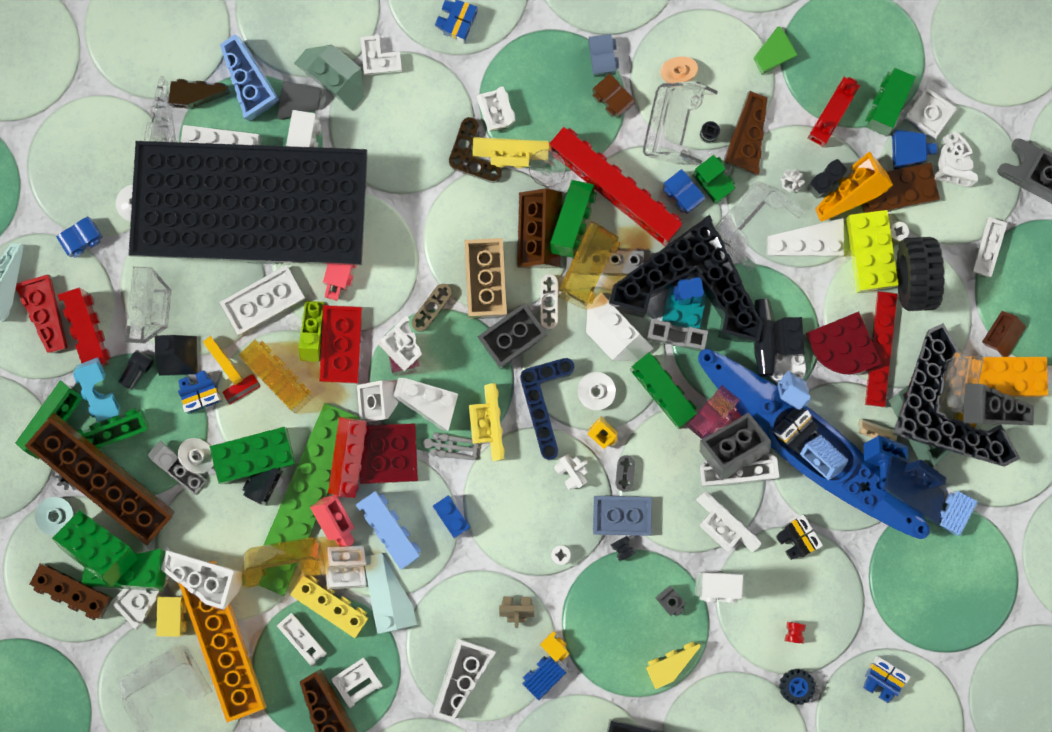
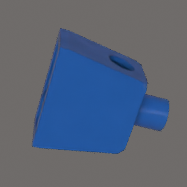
M895 130L892 133L893 169L923 164L927 160V155L937 153V144L926 143V135L923 133Z

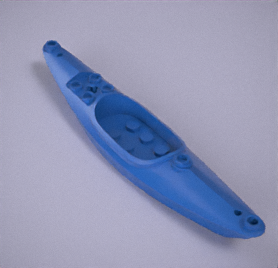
M704 349L699 353L698 362L718 390L741 417L750 413L771 440V448L798 471L851 506L900 532L918 539H924L929 535L930 527L925 519L918 512L885 491V483L880 482L879 468L876 465L865 462L864 454L820 415L807 406L802 407L808 410L811 419L819 426L817 428L819 435H822L839 453H842L848 459L842 472L830 480H827L800 454L786 447L773 433L772 430L795 409V407L780 399L779 390L776 385L715 351ZM806 439L803 443L806 445L810 441ZM861 483H862V484H865V483H866L868 489L865 490V491H862V490H861L862 487L860 486Z

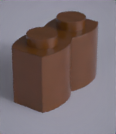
M610 73L593 88L594 94L592 96L599 104L602 102L606 106L605 110L611 117L620 118L635 104L633 97Z

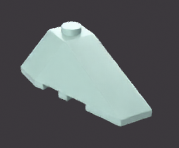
M10 244L0 257V321L2 322L9 316V310L13 304L24 247L22 244Z
M383 553L366 556L365 570L377 634L417 625L414 607Z

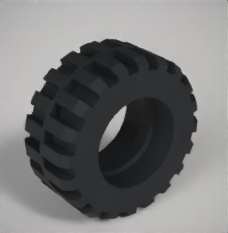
M934 237L905 238L898 246L899 250L897 251L896 260L898 294L901 305L907 311L936 310L943 300L945 284L944 260L940 244Z

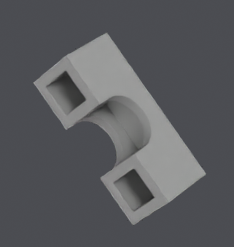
M651 319L646 340L701 352L705 349L708 331L692 327H678L671 325L669 322Z

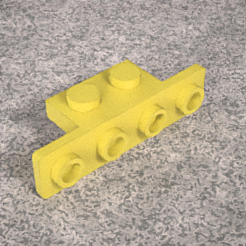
M473 138V156L491 157V165L497 167L514 166L516 168L529 167V159L548 160V141Z
M491 383L484 386L486 404L469 405L473 444L490 442L492 461H499L504 459L505 449L502 445L501 411L498 407L497 399L499 392L496 388V383Z

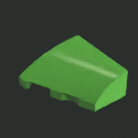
M779 26L753 59L761 75L797 57V54L788 37Z

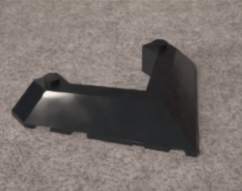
M710 214L652 256L648 261L634 269L622 280L615 283L609 300V305L618 310L644 318L650 298L694 274L696 278L700 277L702 280L704 292L722 319L718 333L719 338L734 342L758 343L763 326L761 318L758 317L754 304L742 284L738 271L712 223L713 220Z
M944 323L929 329L926 333L893 435L1003 467L1021 459L1002 425L989 431L977 430L970 427L968 423H963V421L958 419L953 420L946 417L944 413L939 412V398L943 392L945 382L943 380L944 373L948 365L961 358L962 355Z

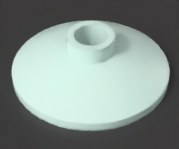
M49 497L37 506L35 522L43 533L54 536L74 516L71 505L65 499ZM54 513L59 514V518L57 520H54L53 518Z

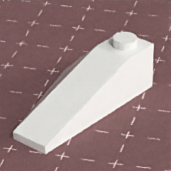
M166 551L161 567L163 572L186 587L189 592L199 597L202 602L220 609H225L239 592L244 572L170 551Z

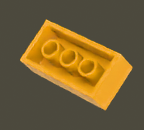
M969 357L965 359V384H984L988 388L996 389L1000 393L1010 395L1011 397L1048 396L1047 357Z

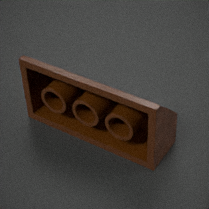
M544 188L519 192L517 268L548 269L560 267V255L552 254L550 243L562 210V191Z

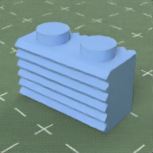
M787 371L777 385L780 399L800 410L803 406H807L811 399L809 389L807 388L806 381Z
M822 435L808 442L800 453L827 480L841 473L848 462V459L842 453H839Z
M954 491L953 493L950 492L945 500L947 505L941 511L940 523L936 525L956 536H960L978 501L960 491Z

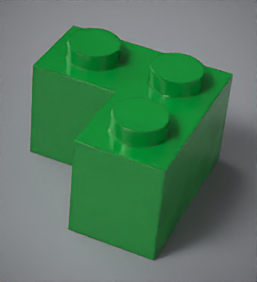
M713 154L695 168L692 176L714 204L717 205L735 190V182L729 175L726 176L724 174L725 163L720 157L716 158Z

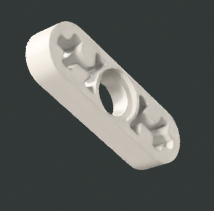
M547 274L541 279L540 323L545 330H552L557 326L558 280L554 275ZM548 278L551 279V282H555V285H551V292L555 291V295L552 293L543 294V291L547 292V285H544V282H547ZM552 297L555 301L554 306L546 307L543 303L544 299ZM543 310H555V314L551 313V319L555 321L551 323V326H547V323L543 322V320L547 319V313H543Z

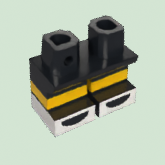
M804 408L792 410L786 416V419H783L772 430L786 447L798 454L802 452L805 446L803 442L806 439L812 441L819 436L817 431L819 426L811 419L808 410Z
M804 514L782 527L783 530L775 536L781 545L788 540L792 543L793 547L785 551L790 560L804 557L823 546L815 532L811 531L813 529Z

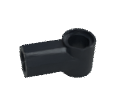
M136 350L131 355L128 361L129 365L118 382L133 391L143 374L149 371L154 360L141 351Z

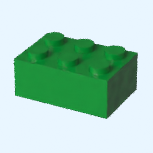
M895 67L891 73L887 72L880 84L882 89L879 90L872 104L875 106L869 110L865 121L868 122L866 128L884 136H887L892 131L916 76Z

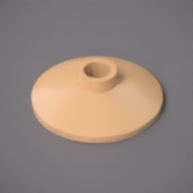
M675 57L662 65L660 70L661 77L670 84H683L689 82L697 75L698 65L695 60L689 57Z

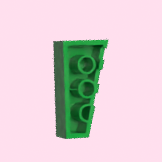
M650 352L631 366V373L677 429L697 414L695 411L697 407L691 400L687 401L683 396L685 394L684 391L673 383L670 374L662 369L660 362Z
M157 549L136 553L135 555L138 557V560L112 587L108 586L86 568L83 571L82 583L91 587L164 592L166 573L161 570L166 551Z

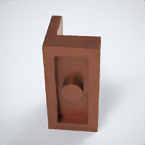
M1001 311L982 343L987 347L997 350L1002 357H1008L1026 326L1017 316Z

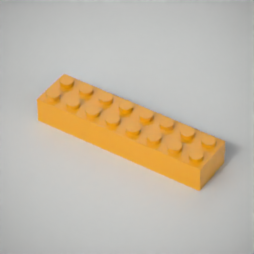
M210 561V562H209V563L217 564L216 561ZM179 583L226 722L228 723L267 708L231 602L225 609L207 605Z

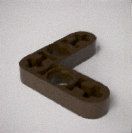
M467 117L461 123L449 157V165L455 171L490 183H496L501 179V169L491 165L489 162L469 156L473 146V138L476 137L478 132V122L473 117ZM472 122L475 128L470 129L469 136L461 135L462 132L464 134L467 132L465 124ZM461 139L468 140L469 146L466 149H461L458 146ZM457 157H460V161L466 163V159L469 160L467 170L464 169L465 166L463 164L455 166L452 160H456ZM472 163H478L481 166L479 172L474 173L470 170ZM484 166H487L486 170L490 172L495 169L498 176L490 178V174L486 172L485 176H482Z

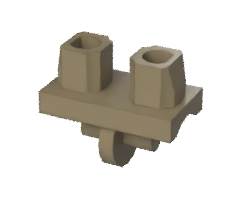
M503 596L502 603L499 605V617H507V622H514L515 628H519V623H526V617H534V606L531 597L523 596L521 597V605H513V597Z

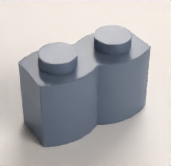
M611 34L589 37L593 77L608 75L609 73L616 74V69H619L618 57H614V50H617L616 39H612Z

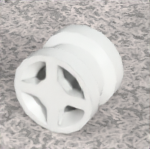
M896 222L890 226L892 242L900 243L903 239L907 238L909 228L905 223Z
M561 545L552 550L551 558L556 564L564 565L570 560L571 555L567 547Z

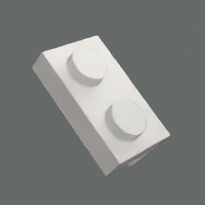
M503 86L499 87L496 91L482 93L477 96L488 132L508 128L515 122V113L511 109L508 93Z

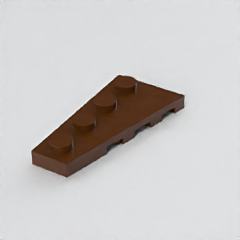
M752 91L748 92L723 159L724 163L757 176L760 172L759 163L762 153L761 144L764 134L763 125L765 122L767 97Z

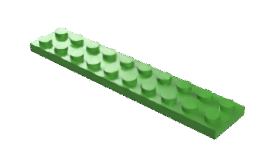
M324 403L249 577V582L285 596L317 521L310 507L328 495L339 417L360 419V417Z

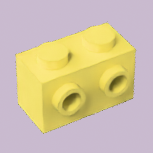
M183 597L157 598L156 636L181 637L183 632H186L187 623L184 621V613L187 612V606Z

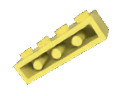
M303 575L291 596L352 637L357 638L369 620V617L366 616L367 612L360 607H357V609L350 605L351 601L344 596L339 598L334 595L335 590L327 589V585L325 587L319 585V580L314 576L309 575L307 577Z

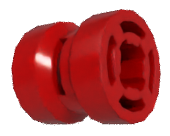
M787 622L786 628L788 632L785 635L784 641L804 644L803 632L806 630V624Z

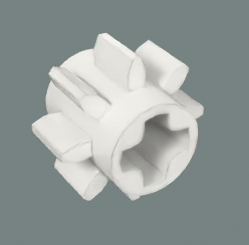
M796 168L792 172L787 169L780 178L782 188L788 190L789 193L793 189L798 192L805 183L803 173L797 171Z

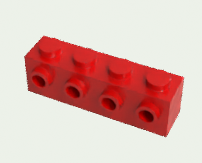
M339 417L328 493L338 497L356 498V493L359 489L358 478L362 468L361 458L364 453L367 421L357 418Z

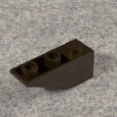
M177 79V81H171L168 104L173 108L192 109L228 95L230 90L223 83L208 85L204 81L188 83V80Z

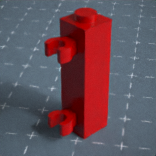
M851 77L842 78L807 137L809 140L821 147L826 145L860 87L855 79Z

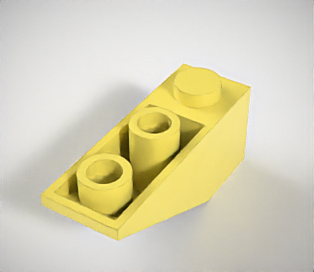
M690 642L683 646L684 649L679 652L675 649L666 653V657L661 660L657 657L648 661L649 665L645 666L655 689L667 685L677 678L701 647L699 643Z

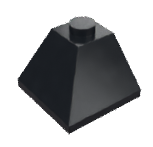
M155 335V358L159 376L195 375L198 373L197 336Z
M273 468L252 477L250 481L247 480L242 489L245 491L243 496L266 506L283 471Z

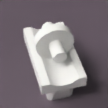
M568 453L560 458V462L554 467L559 475L567 471L571 476L565 481V485L569 490L576 487L580 488L588 482L584 477L588 473L584 467L588 463L587 460L581 462L578 457L572 459Z

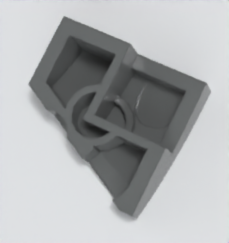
M283 81L278 120H284V118L292 116L293 110L302 112L319 110L322 95L321 88Z

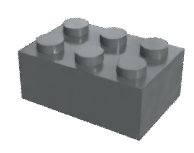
M524 303L480 334L478 340L501 370L547 337V333Z
M750 413L743 415L700 440V453L721 480L768 454L771 447V440Z

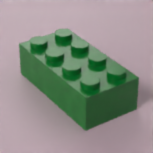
M285 426L209 446L218 484H226L253 477L273 468L283 469L296 465L288 429Z
M80 510L52 538L64 553L110 587L138 560V557L127 544Z

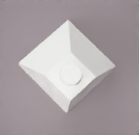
M381 380L357 385L360 420L373 422L390 417L400 402L393 397L398 380Z

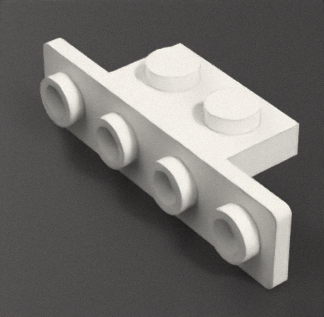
M704 491L696 499L709 512V515L699 526L727 552L738 540L751 552H754L761 546L762 543L758 540L757 536L750 533L742 522L736 520L711 494Z

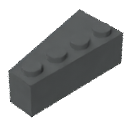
M965 384L963 423L1033 425L1034 406L1019 399L1011 398L1010 395L1002 394L996 389L988 388L984 384Z

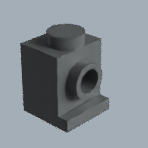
M670 585L655 597L670 616L673 614L678 616L684 610L683 605L686 603ZM670 599H674L676 601L674 606L669 605L668 602Z

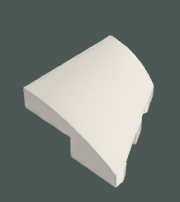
M407 315L377 343L403 371L422 355L419 346L415 342V334L411 332L408 323L410 320Z

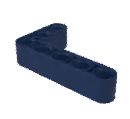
M562 358L526 368L520 375L521 385L542 457L548 461L557 457L558 447L540 384L570 376L574 371V363L569 358ZM565 362L569 363L571 370L563 372L560 369V365ZM550 368L553 374L550 377H544L542 370ZM526 373H532L534 380L527 383L524 381L523 376ZM530 392H538L539 399L531 401L528 397ZM538 409L545 413L544 418L541 420L534 417V412ZM547 428L550 431L549 437L541 438L539 430ZM548 446L555 449V454L552 457L544 454V449Z

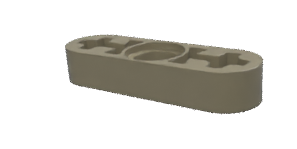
M443 283L436 286L413 317L412 327L414 330L424 332L428 329L452 296V290L449 285ZM446 288V289H447L446 292H447L448 295H447V296H444V295H443V296L440 298V301L443 302V303L440 305L437 300L432 299V298H433V296H435L436 298H438L439 295H440L439 289L444 290V289ZM435 303L437 305L436 312L429 313L426 310L427 305ZM424 311V313L427 316L431 317V319L428 320V318L426 317V319L424 320L425 326H420L418 328L416 327V320H421L424 317V315L421 314V312Z

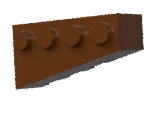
M322 669L299 681L315 732H357Z

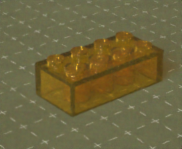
M255 339L238 356L296 414L312 399L309 395L311 393L310 389L302 382L299 384L296 381L298 377L289 368L287 370L283 368L286 364L276 354L274 356L270 354L272 349L265 342L261 341L259 343Z

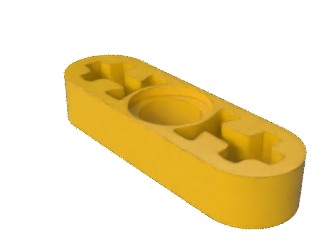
M210 335L203 343L236 386L243 378Z

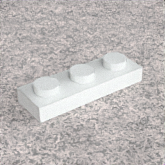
M990 217L987 219L972 273L988 278L992 277L1007 227L1006 222Z

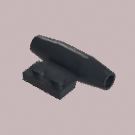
M757 299L754 301V309L758 317L761 318L763 326L759 342L753 343L754 355L759 375L769 377L775 375L777 353L784 357L805 355L802 317H783L775 322L770 300Z

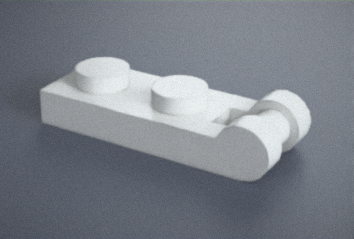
M293 613L289 614L277 625L312 667L320 657L323 658L327 655L324 648L314 639ZM311 647L316 650L312 655L308 653Z

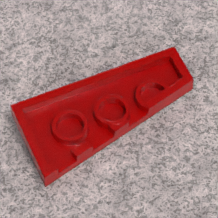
M47 274L16 283L15 291L18 292L20 301L27 309L28 316L31 322L34 323L37 329L36 332L47 353L68 349L51 275Z

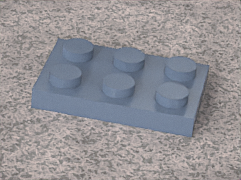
M594 496L593 535L651 536L652 497Z

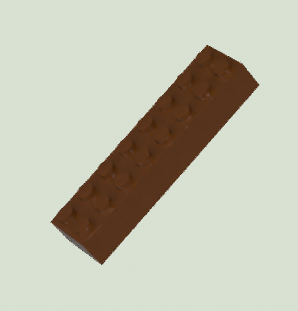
M54 412L25 444L27 449L146 546L167 524L175 512Z

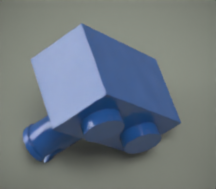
M880 435L863 444L864 461L880 467V482L885 483L889 458L896 457L905 464L909 463V449L906 445Z

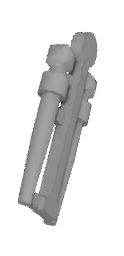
M435 432L433 433V439L438 440V443H434L431 439L423 441V446L427 449H430L432 446L437 447V450L432 449L430 451V455L433 457L476 460L478 443L474 444L473 448L453 445V441L473 443L472 439L450 436L444 433L441 435ZM441 441H449V444H441ZM440 448H448V452L440 450ZM452 449L473 452V454L468 456L451 452Z

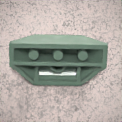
M332 44L308 48L295 61L294 64L350 110L353 111L363 99L364 91L361 68Z

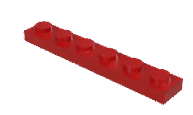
M877 292L872 343L882 365L868 370L865 405L885 407L897 303L896 293Z

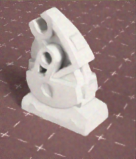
M954 131L950 134L953 140L949 138V134L943 138L945 145L942 147L939 157L940 170L935 174L934 179L970 188L978 182L977 174L972 172L973 160H971L970 155L973 152L966 140Z

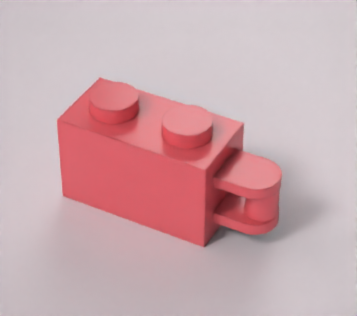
M328 264L323 279L324 285H327L324 297L338 301L341 289L347 291V287H351L354 277L351 273L357 265ZM331 287L337 288V291H336V292L330 291V290H331Z
M337 495L323 497L310 507L328 540L335 539L339 547L353 545L354 538L350 531L354 529V526Z

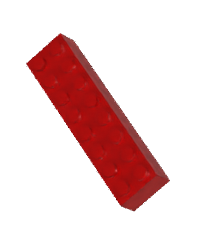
M563 127L549 143V152L586 183L594 184V189L666 247L680 230L683 224L680 222L681 218L675 213L670 214L665 210L667 207L659 200L657 202L651 198L652 195L643 188L641 190L637 187L634 179L629 176L626 178L621 174L622 170L615 164L610 165L602 153L594 152L591 149L592 145L586 140L581 141L577 138L578 134L574 130Z

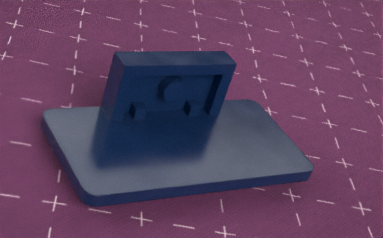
M896 457L889 458L884 484L885 491L932 523H940L944 491L939 486L946 484V477L922 460L905 464Z

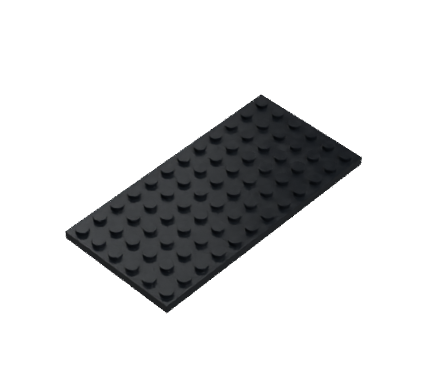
M135 141L128 255L130 257L362 265L368 150Z

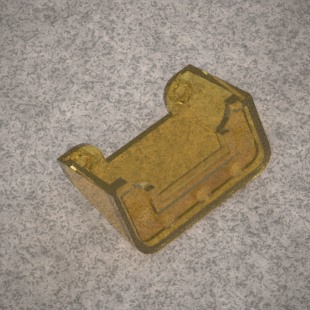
M308 537L249 548L245 552L243 560V588L259 586L262 577L267 575L266 568L298 562L300 563L302 573L306 576L326 574L321 542L317 538Z

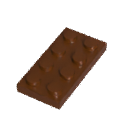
M932 163L888 171L887 174L893 186L879 197L863 203L862 207L863 212L868 213L884 210L890 211L939 201L940 198L936 180L934 179Z

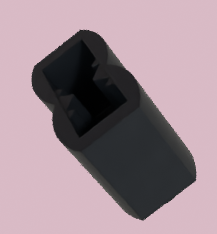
M839 159L830 162L823 172L813 178L807 189L815 198L822 197L832 185L841 180L847 172V168Z

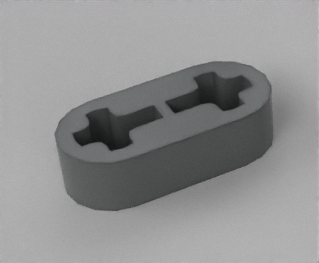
M628 455L620 457L617 462L615 485L622 492H627L632 488L635 461ZM625 459H628V462L631 463V466L627 468V473L624 472V466L620 464ZM623 475H627L626 481L630 483L625 489L619 484V481L623 480Z

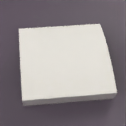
M364 546L326 548L327 589L364 588L367 585L364 570L366 565Z

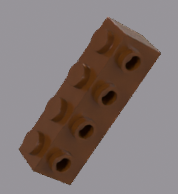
M45 563L39 564L29 585L34 587L33 590L42 595L47 593L51 595L50 599L58 603L63 601L69 604L68 608L76 612L81 610L86 613V617L92 620L103 618L113 598Z

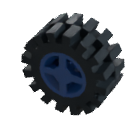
M802 669L788 670L789 672L784 673L783 678L780 679L779 688L781 695L785 700L795 705L808 703L814 697V692H816L814 678Z

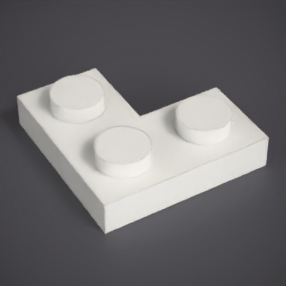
M379 35L360 37L365 76L402 72L400 51L381 53Z

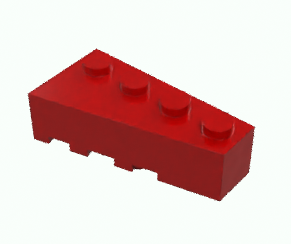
M80 287L57 294L59 301L63 300L66 306L63 310L65 318L67 317V320L72 323V326H70L71 335L75 341L78 340V344L75 346L81 363L98 357L102 367L110 365V352L108 348L104 347L103 341H105V336L98 327L100 319L97 312L93 310L94 299L92 295Z

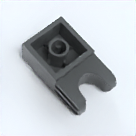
M1015 139L1011 145L1012 151L1021 157L1022 165L1001 164L997 169L998 174L1052 204V153L1043 148L1040 149L1023 139Z

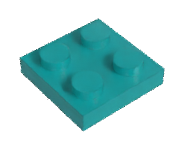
M669 287L662 321L669 322L671 325L700 329L707 294L703 295L700 302H689V304L680 305L678 301L674 300V287Z

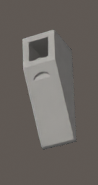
M161 440L148 453V456L155 464L194 495L207 482L201 474L192 473L185 469L179 461L178 454Z

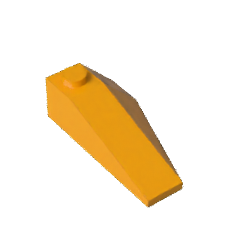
M870 151L854 163L851 167L853 171L846 179L842 177L839 181V187L835 191L829 192L815 208L821 222L873 200L893 186L889 175Z

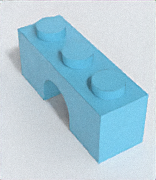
M97 357L76 365L73 376L76 383H80L82 387L81 394L85 401L88 400L90 405L89 412L92 418L95 417L98 423L119 415L121 408L114 392L100 394L95 390L94 385L104 380L106 375L99 358Z

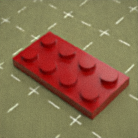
M323 306L319 382L358 384L362 307Z

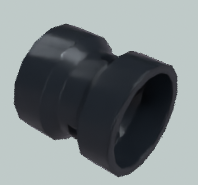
M714 121L704 123L700 130L701 140L708 144L715 142L720 134V127Z
M628 536L610 544L612 549L618 552L617 558L619 562L636 553L634 547H629L630 540Z

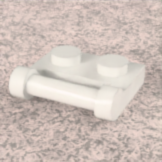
M365 658L360 659L331 679L349 708L355 706L357 701L375 689L379 690L383 687ZM367 678L371 679L372 683L350 697L348 694L349 690Z

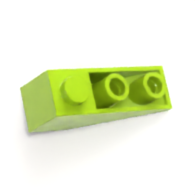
M305 301L298 347L300 361L319 362L324 302Z

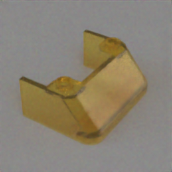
M593 221L590 222L559 289V298L585 310L588 303H593L597 295L593 292L612 251L616 252L621 243L618 241L619 237Z

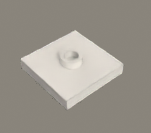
M926 87L904 119L935 140L957 108Z

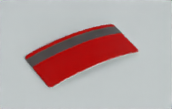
M251 374L236 386L232 385L222 393L228 404L231 405L259 388L260 384L254 374Z

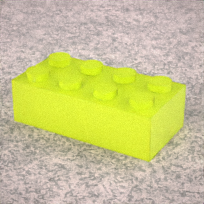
M888 211L849 215L846 218L856 293L896 288L898 286Z

